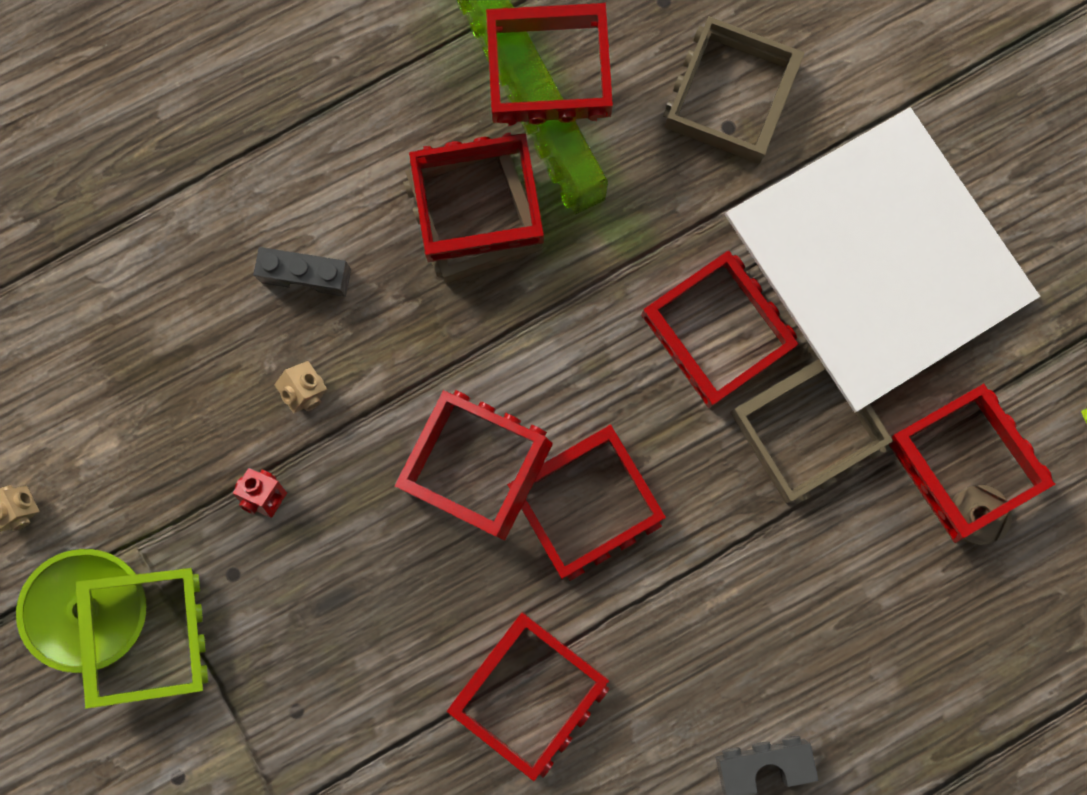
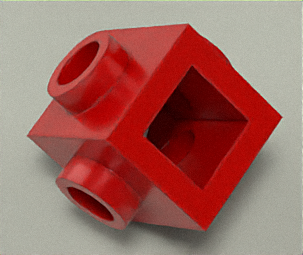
M248 468L244 476L237 481L233 495L239 500V507L252 515L259 512L272 518L287 492L271 473L265 470L257 472Z

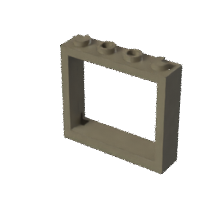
M708 16L705 26L699 25L693 40L697 42L695 51L689 50L683 66L687 67L685 76L679 75L673 91L677 92L674 102L669 100L663 114V117L667 118L665 128L760 164L765 156L805 52ZM709 39L785 67L755 145L679 116Z
M511 155L496 157L522 227L532 226L528 201ZM484 159L422 169L423 179L426 180ZM412 169L405 171L408 181L403 182L408 198L415 197L416 200ZM415 207L412 209L415 214L417 223L419 225L420 219L418 207ZM430 216L433 241H439L432 218ZM543 244L488 252L448 266L447 260L434 261L432 265L436 276H443L445 284L539 252L543 250Z
M820 359L730 412L785 503L794 500L796 504H799L812 496L809 492L817 486L824 489L837 481L835 475L842 471L849 474L862 466L860 462L867 456H870L871 459L877 458L887 451L885 446L893 441L872 406L868 404L857 411L856 415L873 441L795 488L790 489L746 416L826 370Z

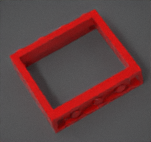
M606 3L486 9L493 123H508V126H512L517 122L529 121L530 124L538 125L545 123L547 120L571 123L576 121V119L588 118L590 121H597V118L611 117L613 101ZM584 28L598 29L602 98L500 103L497 33Z
M511 132L502 137L493 139L486 136L478 137L473 142L463 144L459 141H452L446 143L444 147L432 148L431 146H423V150L409 152L425 256L428 262L544 243V233L526 133L511 135ZM519 153L532 226L434 242L422 169Z
M729 250L644 308L641 314L642 318L708 408L717 404L799 345L796 341L797 335L789 325H784L778 317L780 312L771 301H766L761 294L763 291L756 279L749 278L744 271L745 265L737 255L733 256ZM724 266L779 339L782 346L717 391L659 311Z
M985 384L978 386L894 434L891 437L893 441L888 444L954 543L959 542L1055 485L1049 469L1039 462L1034 455V449L1030 442L1022 438L1016 429V423L1013 418L1005 414L999 405L998 397L992 390H988ZM975 401L1034 486L968 524L910 437Z
M443 390L395 487L505 541L553 443L545 436L547 432L537 426L531 425L528 429L520 425V419L508 413H505L504 417L495 414L496 409L484 402L480 401L477 406L469 402L471 398L462 392L455 390L451 394ZM454 406L533 442L494 521L416 484Z
M611 424L543 463L534 484L609 441L652 516L564 566L527 500H525L521 510L561 579L566 576L569 581L585 573L583 566L592 561L595 566L611 557L609 554L610 550L617 546L620 547L621 551L637 542L634 537L637 534L645 531L649 535L663 527L660 521L666 518ZM514 481L507 484L509 489L511 488Z
M522 611L446 712L531 780L535 781L539 775L544 778L552 768L554 762L551 761V758L557 750L562 753L570 744L573 738L569 734L577 725L581 728L591 715L588 709L594 701L600 703L608 693L610 688L606 685L609 679ZM525 628H528L595 681L533 766L463 711Z

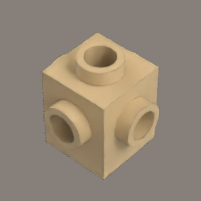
M309 361L284 370L275 383L282 400L290 407L293 413L303 409L310 411L316 408L321 403L320 398L327 390L323 379L316 373Z
M12 485L0 488V532L11 529L16 531L31 523L29 519L40 511L28 487L13 488Z

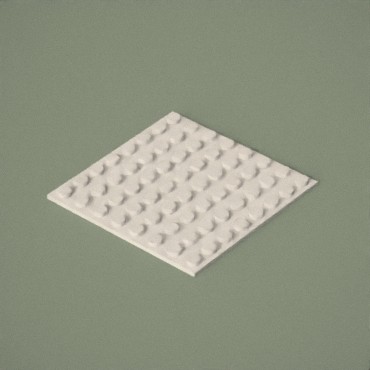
M911 107L724 214L854 413L1040 297Z

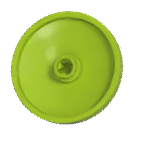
M94 549L66 551L42 563L24 583L16 606L17 628L26 648L36 659L51 668L70 673H82L75 582L136 575L135 572L118 557ZM142 584L91 590L97 670L109 666L124 656L138 639L144 626L147 607Z

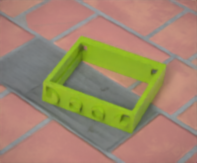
M192 568L75 582L85 709L203 691V684L208 683L207 665H201L200 653L206 652L204 634L198 635L197 623L203 622L202 606L201 604H195L194 592H200L199 574H192ZM183 579L192 682L99 696L91 590Z

